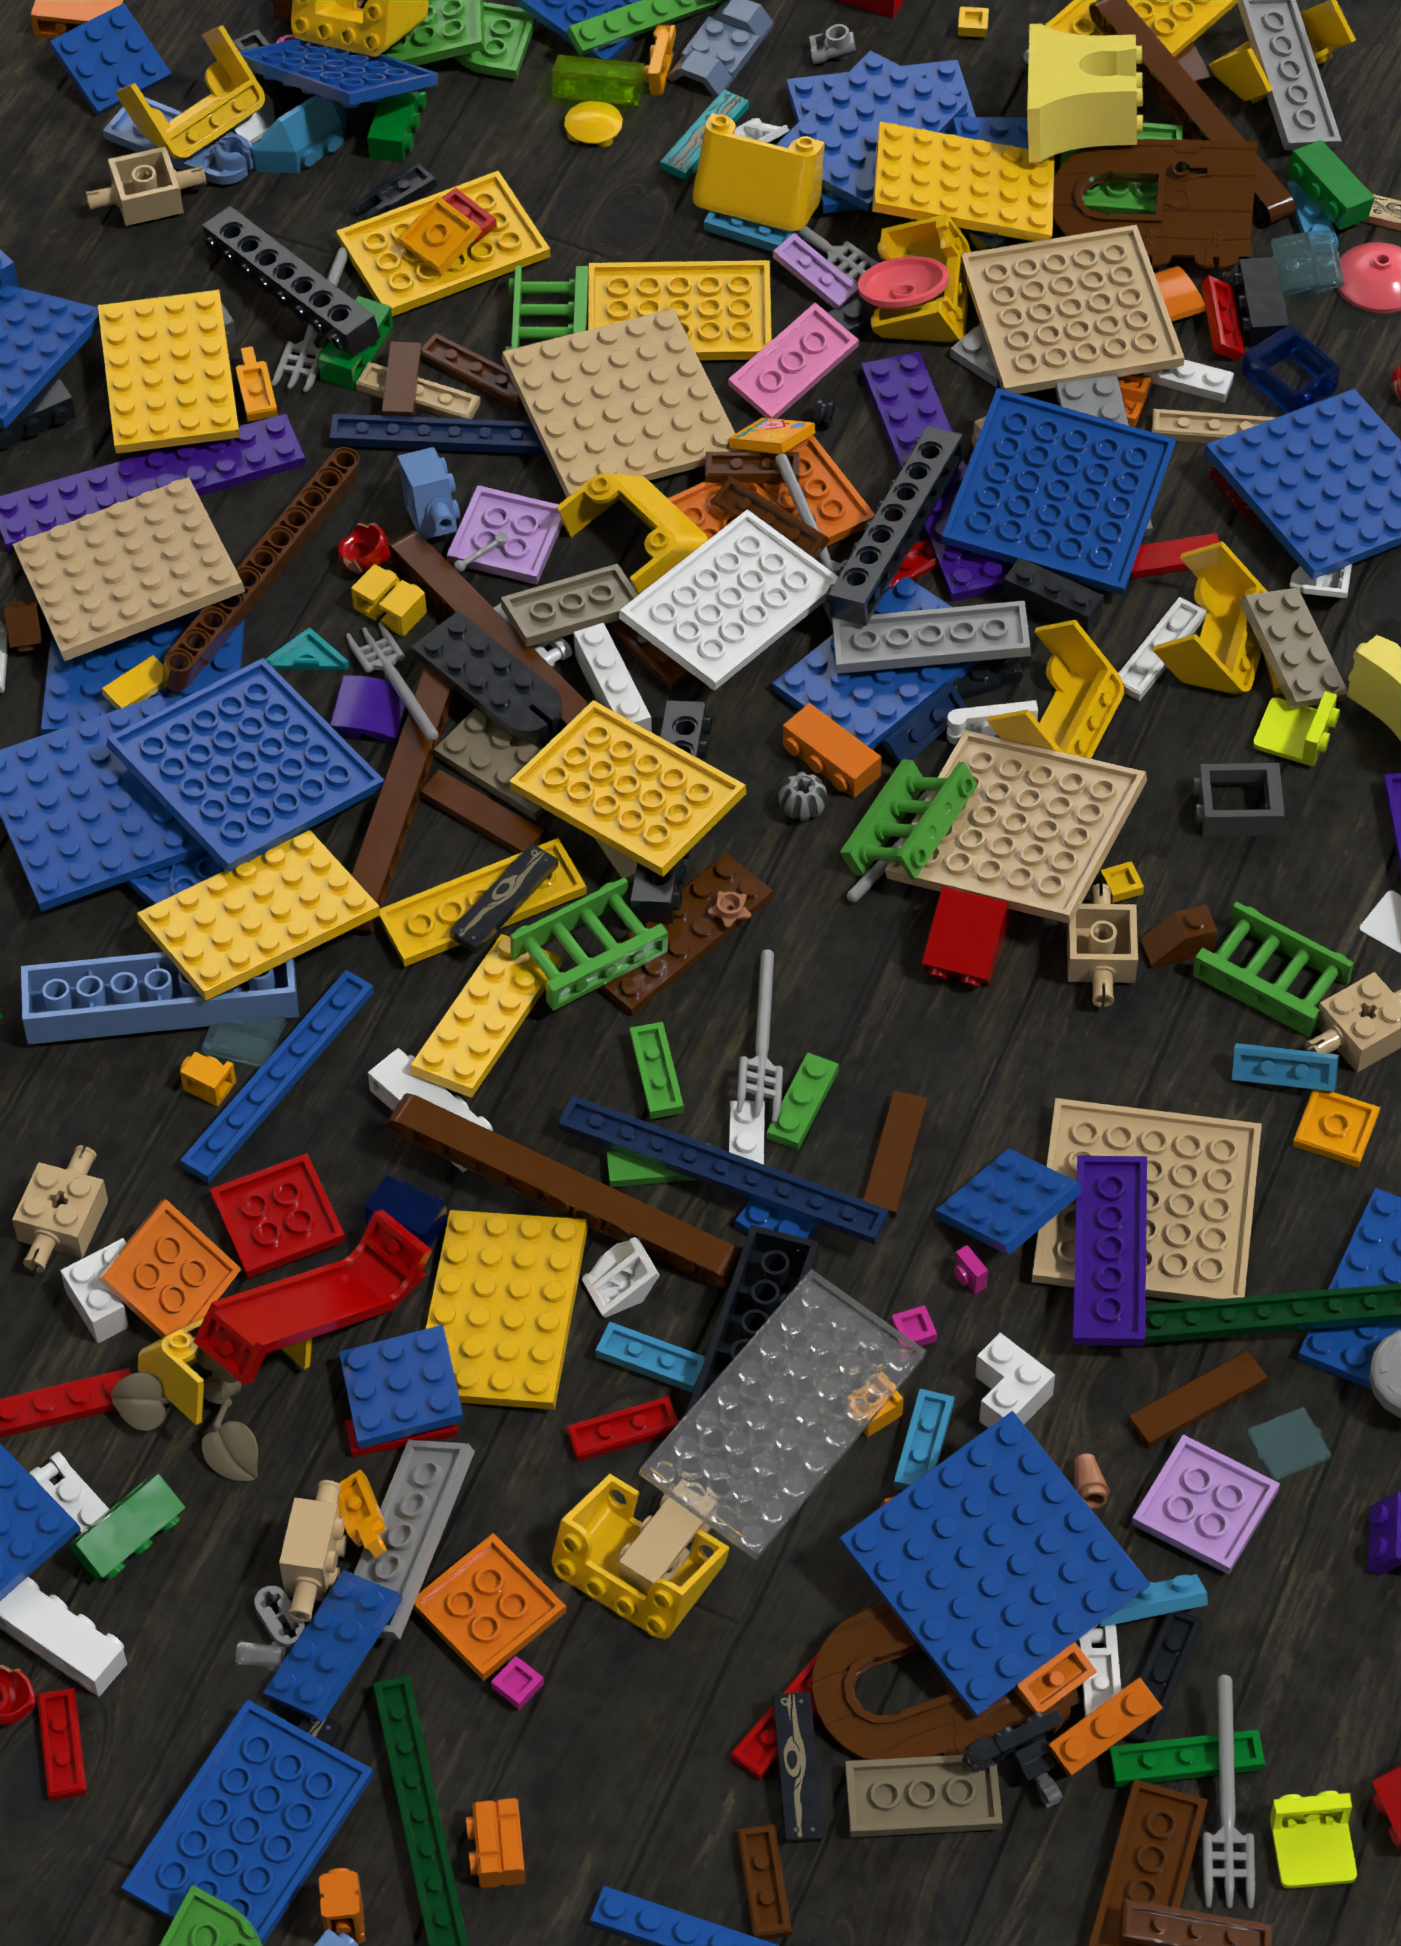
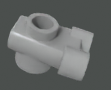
M843 24L829 27L826 35L817 34L809 36L814 65L825 63L828 59L832 58L844 60L851 53L856 52L853 32H849L848 27Z

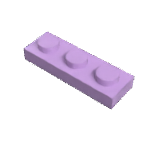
M795 233L773 251V258L834 309L851 302L859 295L858 285Z

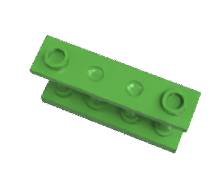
M515 266V278H509V297H514L512 346H506V351L519 348L520 339H554L587 330L589 300L588 266H576V279H570V282L522 281V266ZM522 294H570V297H575V301H569V304H522ZM521 316H569V319H574V324H568V327H521Z
M902 759L840 851L853 875L864 876L875 860L898 861L909 878L915 880L978 786L966 764L958 762L948 778L923 777L913 760ZM922 790L939 791L933 801L916 800ZM906 813L924 814L917 825L899 824ZM890 837L908 838L902 848L884 847Z
M625 877L616 882L605 884L600 890L529 926H522L510 935L511 956L515 959L528 952L549 981L546 982V1002L553 1011L667 953L668 932L660 923L651 929L645 928L625 903L628 901V881ZM614 909L635 937L623 943H617L597 917ZM585 923L606 952L594 958H589L569 931ZM557 938L578 966L565 973H560L540 946Z
M1236 901L1232 908L1230 925L1234 929L1216 953H1212L1204 948L1200 950L1195 957L1193 976L1298 1032L1311 1037L1317 1029L1320 1009L1316 1005L1334 980L1346 986L1349 984L1354 962L1348 960L1343 954L1333 952L1263 916L1256 909L1246 907ZM1248 934L1262 941L1263 944L1246 968H1240L1227 960L1245 935ZM1275 949L1293 959L1275 984H1271L1259 978L1257 974ZM1306 964L1321 972L1322 975L1304 999H1299L1286 992V990Z

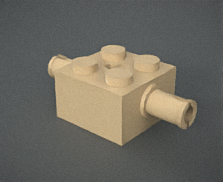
M165 146L108 159L112 181L111 187L90 192L86 191V198L90 211L116 204L117 207H120L125 226L183 213L181 189L206 185V178L202 166L176 172L173 169Z
M1096 884L1090 888L1091 904H1081L1071 924L1067 923L1068 982H1093V1004L1101 1007V997L1104 995V1007H1107L1114 1003L1113 982L1135 983L1138 965L1137 911L1135 904H1111V888L1103 884V894L1100 896L1099 884Z
M1375 972L1320 1002V1015L1317 1027L1322 1034L1305 1043L1306 1051L1329 1054L1337 1049L1358 1073L1401 1048V989L1392 992Z
M83 1145L76 1146L67 1169L38 1162L12 1219L17 1240L32 1245L27 1257L23 1261L24 1266L31 1271H34L37 1264L36 1271L39 1273L43 1272L52 1251L83 1259L108 1203L104 1180L87 1175L96 1158L95 1151L89 1147H86L84 1153H82Z
M322 1480L319 1482L316 1500L294 1498L279 1565L284 1591L288 1597H293L288 1614L290 1618L296 1621L308 1622L312 1619L315 1600L324 1601L340 1576V1568L337 1567L339 1556H345L348 1536L343 1535L345 1519L340 1518L337 1504L341 1485L334 1481Z

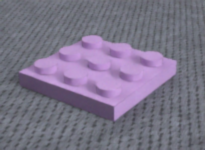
M477 485L447 553V562L454 564L457 560L463 561L495 540L497 533L504 532L508 536L506 545H497L466 565V568L538 584L563 525L556 508L559 504Z
M1183 1435L1133 1516L1132 1525L1229 1575L1279 1491L1280 1483Z

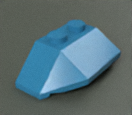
M316 94L279 117L266 130L260 141L255 142L250 147L254 163L253 169L256 172L299 173L315 164L316 161L337 150L344 144L348 115L347 108L343 107L340 102L326 101L322 99V96Z

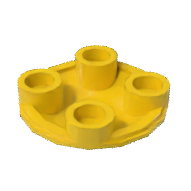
M586 101L577 104L569 110L565 116L564 126L567 130V137L572 142H583L586 144H597L600 147H608L613 143V138L621 130L623 118L619 110L609 103Z

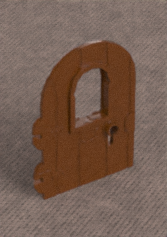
M1137 139V145L1082 148L1072 154L1061 165L1054 177L1053 218L1064 236L1137 225L1148 257L1152 259V268L1168 265L1172 257L1194 258L1195 263L1205 269H1213L1215 266L1213 261H1219V269L1227 270L1237 265L1239 259H1250L1258 144L1252 141ZM1190 171L1207 172V174H1190ZM1103 182L1157 183V207L1155 215H1104L1103 213L1091 211L1083 203V193L1088 191L1093 185Z
M887 1603L864 1610L842 1622L830 1633L822 1645L813 1669L812 1695L820 1720L827 1732L842 1748L863 1760L964 1755L965 1752H968L967 1748H969L970 1744L984 1736L992 1739L994 1734L1005 1727L1011 1726L1013 1729L1021 1727L1027 1718L1035 1714L1016 1692L1012 1690L975 1718L945 1678L943 1683L948 1694L904 1709L898 1714L877 1716L863 1710V1706L855 1695V1684L858 1676L872 1667L922 1650ZM1075 1688L1043 1712L1046 1715L1058 1710L1064 1720L1060 1728L1068 1722L1071 1715L1070 1708L1082 1704L1077 1689Z

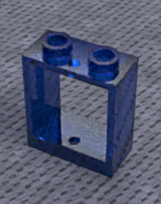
M1291 324L1245 352L1242 374L1286 413L1314 404L1320 398L1331 395L1338 387L1340 367ZM1291 356L1311 373L1315 379L1294 391L1269 368L1286 357Z

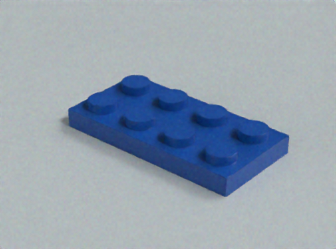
M343 1570L263 1693L269 1700L323 1723L403 1600L402 1597L394 1590Z

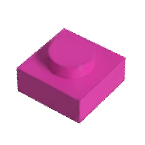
M968 1245L956 1251L955 1276L963 1286L968 1285L976 1295L987 1288L988 1269Z
M925 1305L891 1316L892 1326L903 1351L937 1341V1332Z
M517 1656L491 1681L492 1689L519 1710L544 1685V1677Z

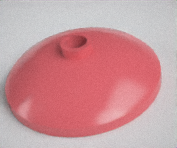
M1371 242L1355 246L1345 252L1338 260L1334 273L1335 286L1342 298L1354 307L1371 313L1387 314L1401 311V247L1390 243Z
M920 256L899 257L883 261L866 270L859 278L858 290L860 296L873 306L895 311L911 310L937 298L949 283V273L943 263L932 258Z

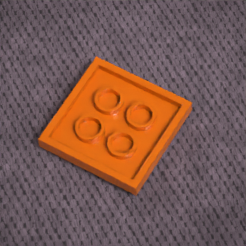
M164 1199L158 1203L98 1277V1280L161 1338H164L204 1318L211 1302L219 1299L242 1269L167 1199Z
M494 1533L418 1594L413 1609L483 1681L567 1612L566 1605Z

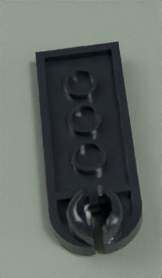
M457 611L411 646L413 656L509 734L523 738L533 744L548 742L549 733L553 737L556 735L557 724L562 716V700L558 691L460 611Z

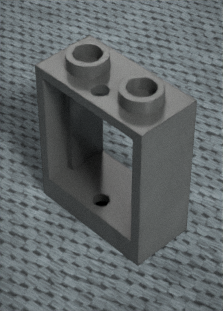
M1279 763L1200 764L1199 777H1193V797H1199V804H1195V822L1201 823L1202 836L1282 835L1285 815ZM1211 787H1263L1266 810H1213Z

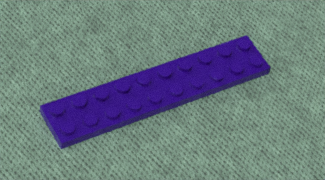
M920 351L861 363V374L901 472L904 459L910 457L916 439L923 435L927 426L950 432L952 430ZM964 460L961 461L923 527L926 539H929L937 558L938 569L951 602L1003 591L1004 578L1009 572L1005 561L941 543L944 528L967 469Z
M286 413L240 426V438L171 446L0 496V534L8 553L15 550L13 547L14 543L22 541L26 537L35 536L51 530L55 526L80 519L84 515L93 514L111 507L115 503L124 502L140 496L144 492L161 488L175 480L189 477L198 496H202L305 466V456Z

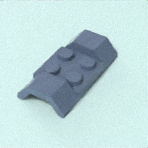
M726 0L712 18L708 17L683 50L681 59L668 74L667 80L673 82L682 75L703 83L713 98H717L724 89L726 90L772 29V19L761 4L750 0Z

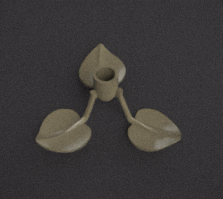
M198 1347L196 1355L198 1362L204 1369L213 1371L212 1376L204 1382L203 1394L208 1401L215 1404L221 1403V1408L213 1424L215 1431L208 1433L202 1439L204 1458L215 1472L228 1479L236 1481L255 1480L258 1477V1445L254 1434L246 1425L237 1421H229L221 1426L228 1407L232 1405L230 1398L240 1391L242 1383ZM138 1372L126 1376L115 1385L111 1394L112 1403L122 1418L133 1428L143 1431L155 1429L162 1424L166 1416L164 1404L171 1403L167 1397H162L163 1386L159 1378L146 1372Z

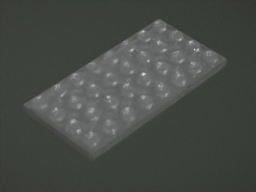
M811 1269L643 1464L639 1475L757 1560L924 1359L926 1350Z

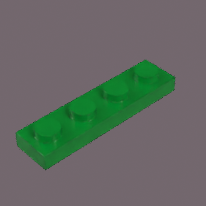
M1259 1731L1233 1732L1234 1774L1264 1770L1265 1760ZM1218 1734L1111 1746L1109 1748V1757L1115 1787L1132 1786L1134 1779L1146 1783H1158L1218 1776Z

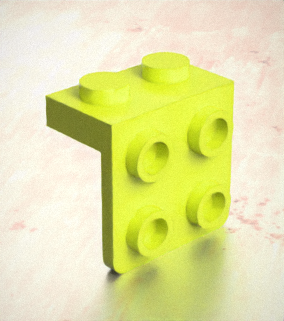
M1325 691L1318 709L1310 707L1290 709L1287 700L1277 697L1272 698L1254 738V748L1314 767L1320 751H1326L1330 739L1328 730L1330 727L1335 728L1339 717L1340 709L1335 708L1337 695Z
M1325 1791L1311 1797L1288 1794L1274 1800L1270 1824L1280 1882L1284 1888L1349 1884L1356 1880L1357 1870L1348 1826L1352 1810L1350 1793L1339 1794L1336 1791Z

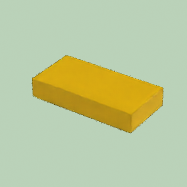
M152 655L102 688V695L116 709L146 700L166 687L163 683L164 665Z

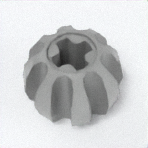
M799 772L796 776H789L783 781L778 794L780 806L784 809L785 814L792 819L799 818L800 821H808L810 817H818L823 812L824 805L827 802V790L822 785L821 779L813 774L806 775L805 772Z

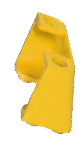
M292 0L291 29L293 34L303 41L377 57L426 19L429 0H368L364 9L357 7V0Z
M609 1474L561 1520L552 1555L554 1571L559 1578L615 1611L621 1617L631 1621L650 1635L659 1639H666L671 1636L722 1569L730 1547L699 1529L695 1533L689 1558L672 1580L658 1579L654 1581L649 1587L648 1593L645 1594L620 1578L618 1556L627 1543L633 1544L640 1535L639 1529L642 1522L633 1517L639 1491ZM617 1490L621 1492L626 1499V1504L619 1503L614 1498L612 1491ZM702 1545L710 1547L715 1553L708 1558L702 1550Z

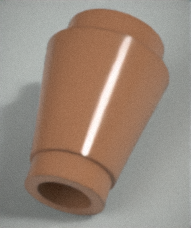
M1092 1454L1077 1456L1074 1459V1488L1091 1510L1100 1508L1108 1500L1107 1496L1110 1492L1108 1485Z

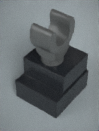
M1042 1738L1014 1752L1009 1762L1024 1787L1036 1782L1040 1798L1044 1806L1049 1808L1059 1803V1799H1062L1063 1796L1056 1783L1049 1777L1055 1770L1056 1765L1050 1756L1051 1750L1045 1738Z

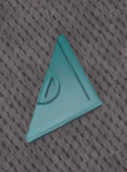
M310 627L265 659L274 669L347 670L349 668L348 660Z

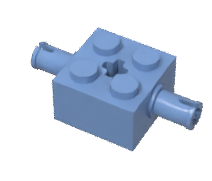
M434 447L397 456L406 509L417 532L425 539L456 532V519L460 518V511L456 499L452 500L451 492L456 491V486L452 473H448L444 457L439 458Z

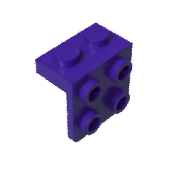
M1399 1491L1370 1506L1368 1571L1378 1576L1401 1565V1492Z

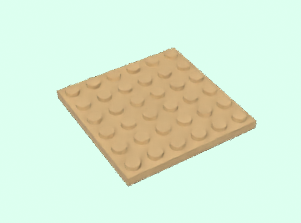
M1137 225L961 254L963 272L1002 390L1021 394L1056 388V384L1061 382L1111 375L1122 377L1184 366L1185 358Z
M674 308L503 351L502 361L567 498L598 474L642 475L649 481L705 466L706 452L743 451L730 448L729 437L736 433Z
M189 477L175 480L161 488L144 492L140 496L115 503L111 507L93 514L84 515L80 519L55 526L51 530L26 537L22 541L13 544L17 557L64 661L245 592L243 583Z
M965 730L938 778H948L958 762H964L977 783V788L915 880L910 879L900 862L890 861L885 869L887 879L941 892L943 886L1008 902V909L1071 924L1147 782L1146 772ZM930 790L925 801H933L939 791ZM917 814L912 824L917 825L924 814ZM904 837L902 839L898 848H902V846L908 839L907 837Z
M1055 1098L1047 1160L1048 1168L1077 1181V1155L1147 1156L1146 1297L1185 1302L1245 1297L1262 1124ZM1076 1199L1038 1230L1032 1282L1074 1287Z

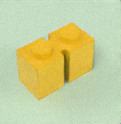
M376 564L351 588L354 609L375 621L384 612H387L380 622H383L385 627L402 637L427 613L425 592L415 584H409L404 580L399 581L394 572L384 570Z

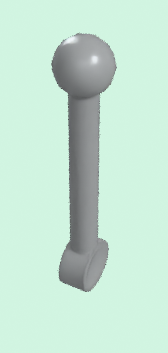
M504 532L497 533L495 540L463 561L457 560L453 565L454 569L457 572H463L466 565L497 545H506L508 542L507 534Z

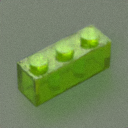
M558 55L552 70V97L639 106L644 91L645 63Z

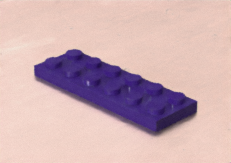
M1077 1155V1182H1079L1082 1193L1076 1198L1073 1345L1145 1346L1147 1156Z

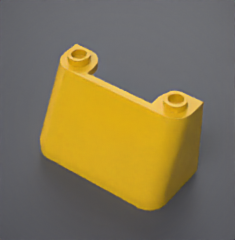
M712 113L706 122L693 189L694 204L702 209L786 231H799L803 229L821 201L825 142L803 136L794 140L789 148L735 135L736 125L731 118Z
M948 213L882 229L881 242L878 243V253L882 260L886 261L907 256L935 259L947 267L949 283L937 298L918 308L904 311L877 308L871 317V327L874 333L878 334L881 338L953 343L965 336L969 287L963 272L961 254L969 253L971 249L968 241Z

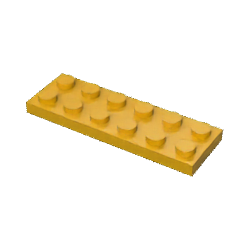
M559 838L538 846L557 858L559 866L501 928L587 894L586 885ZM523 852L381 908L378 919L404 967L461 945L450 938L449 931Z
M504 934L499 936L411 1063V1075L470 1098L476 1093L546 989V982L549 981L528 952L515 959L511 956L509 936ZM543 950L559 970L562 956Z

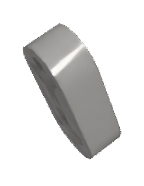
M277 1586L264 1587L255 1596L256 1613L275 1645L285 1652H290L305 1630V1624L289 1617L288 1613L292 1602L281 1588ZM271 1599L272 1602H277L279 1613L275 1615L271 1607H266L265 1601ZM283 1623H286L291 1631H295L296 1636L290 1639L288 1635H284Z

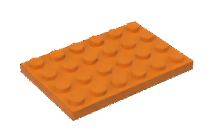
M811 436L787 451L799 452V485L819 531L830 540L826 547L864 530L867 522L873 520L874 512L817 439ZM703 482L668 498L706 534L708 540L736 519L715 506L712 502V499L724 483ZM742 483L801 520L785 483Z

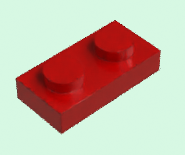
M456 187L441 197L480 227L482 232L473 241L474 243L497 227L496 218Z

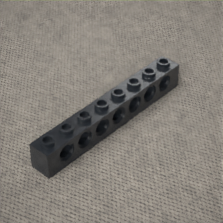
M229 206L202 225L206 235L204 242L212 253L215 254L217 252L230 267L235 266L248 281L253 280L265 294L268 295L270 293L283 308L288 307L301 322L306 321L319 336L324 335L337 350H343L351 357H354L381 338L375 316L233 207Z
M927 426L923 435L916 439L913 452L909 458L904 459L899 476L891 481L889 493L885 499L880 500L876 515L873 520L867 522L864 535L860 542L857 541L854 544L852 555L848 562L843 563L836 583L831 584L828 588L826 601L830 605V615L832 618L867 626L964 458L962 434Z
M667 701L660 738L700 760L707 759L708 740L705 739L706 735L712 734L713 720L712 716L707 715L706 703ZM691 849L663 877L637 862L631 895L632 912L640 922L674 923L675 911H680L682 908V891L679 888L680 885L686 884L687 867L684 865V860L690 859Z

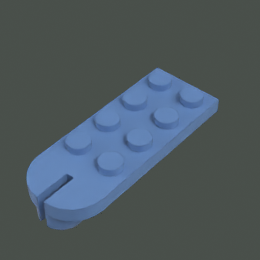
M145 97L150 107L160 110L168 122L183 113ZM124 107L120 109L103 129L104 139L135 152L159 148L138 131ZM226 131L186 158L176 159L169 155L173 167L183 171L202 166L206 180L220 185L233 184L244 179L248 175L247 169L252 170L254 167L253 157H251L250 152L252 144L246 138L230 131Z

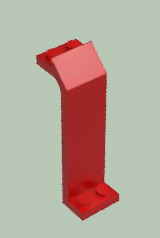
M384 1210L376 1211L360 1243L345 1259L211 1302L193 1342L243 1385L252 1383L266 1353L394 1310L427 1276L423 1269L433 1250Z

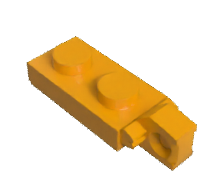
M660 24L653 33L656 44L651 45L650 65L645 66L644 80L645 83H649L651 95L663 94L673 58L672 47L676 36L675 25L667 26Z
M253 346L241 348L243 365H237L236 373L247 421L278 416L266 362H256Z
M360 1469L338 1483L341 1485V1492L339 1493L337 1504L341 1518L345 1519V1529L348 1536L358 1547L364 1545L371 1552L373 1558L376 1559L387 1552L385 1543L380 1536L386 1530L384 1525L386 1523L367 1476Z

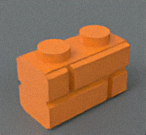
M518 1799L475 1802L472 1804L473 1816L466 1817L468 1840H476V1852H469L471 1876L479 1875V1883L482 1888L523 1884L525 1882Z
M346 1868L332 1869L319 1877L321 1917L324 1932L329 1929L338 1936L340 1933H344L357 1944H362L365 1941V1927L358 1873Z

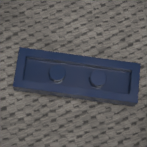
M944 683L880 742L898 767L902 759L912 760L949 727L947 721L950 711L968 707L953 684Z

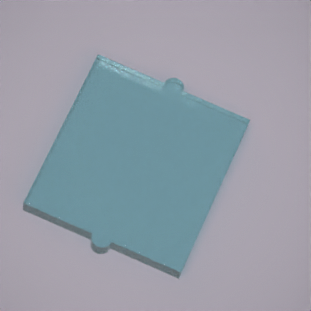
M1304 1407L1249 1428L1247 1432L1258 1450V1459L1264 1461L1274 1480L1331 1458V1453L1320 1436L1321 1429L1315 1427Z

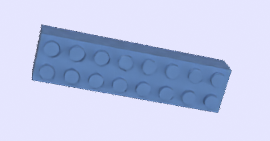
M164 952L21 966L22 1020L28 1044L299 1017L294 958L207 1001L203 999Z

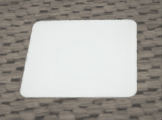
M1388 891L1360 925V930L1401 953V895L1394 891Z

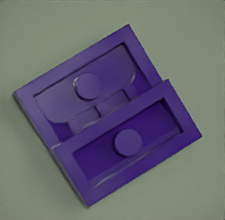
M344 675L341 680L330 726L337 733L358 741L362 734L393 745L397 739L405 705L387 680Z

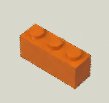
M35 0L31 12L34 36L57 38L124 2L123 0Z
M811 703L807 704L783 725V745L791 755H797L808 764L812 771L822 774L832 782L837 790L846 792L853 799L881 776V756Z
M1139 1677L1048 1744L1051 1750L1050 1753L1068 1777L1072 1776L1160 1711L1162 1706Z

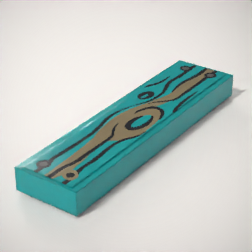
M724 89L660 161L661 169L686 180L698 166L705 126L712 113L725 115L736 123L749 108V100Z

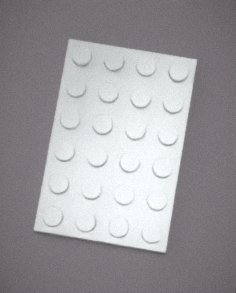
M747 509L620 609L619 619L715 691L826 601L828 588L831 584L836 583L838 576Z

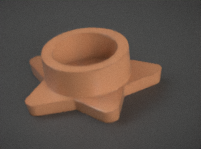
M719 891L717 904L708 909V914L721 918L726 928H730L736 920L750 919L751 913L744 907L747 895ZM732 907L733 910L729 911L727 908Z

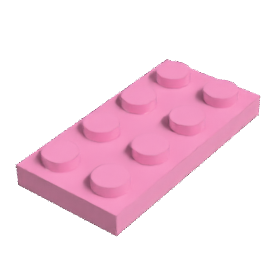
M814 303L728 379L729 386L765 418L777 419L859 346V340L817 303Z

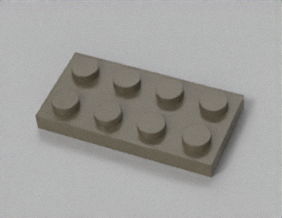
M617 563L501 597V608L524 645L529 647L574 634L575 631L603 622L608 624L621 620L619 619L620 609L636 598L638 594Z
M1292 588L1245 595L1240 604L1290 709L1319 705L1325 691L1336 694V702L1344 701L1348 690L1299 589Z
M476 708L434 748L435 758L536 821L546 811L544 808L512 791L509 780L536 756L541 749L523 738L509 734Z
M964 1755L845 1761L850 1836L852 1838L1002 1829L1003 1822L997 1764L985 1770H979L978 1773H969L961 1764Z

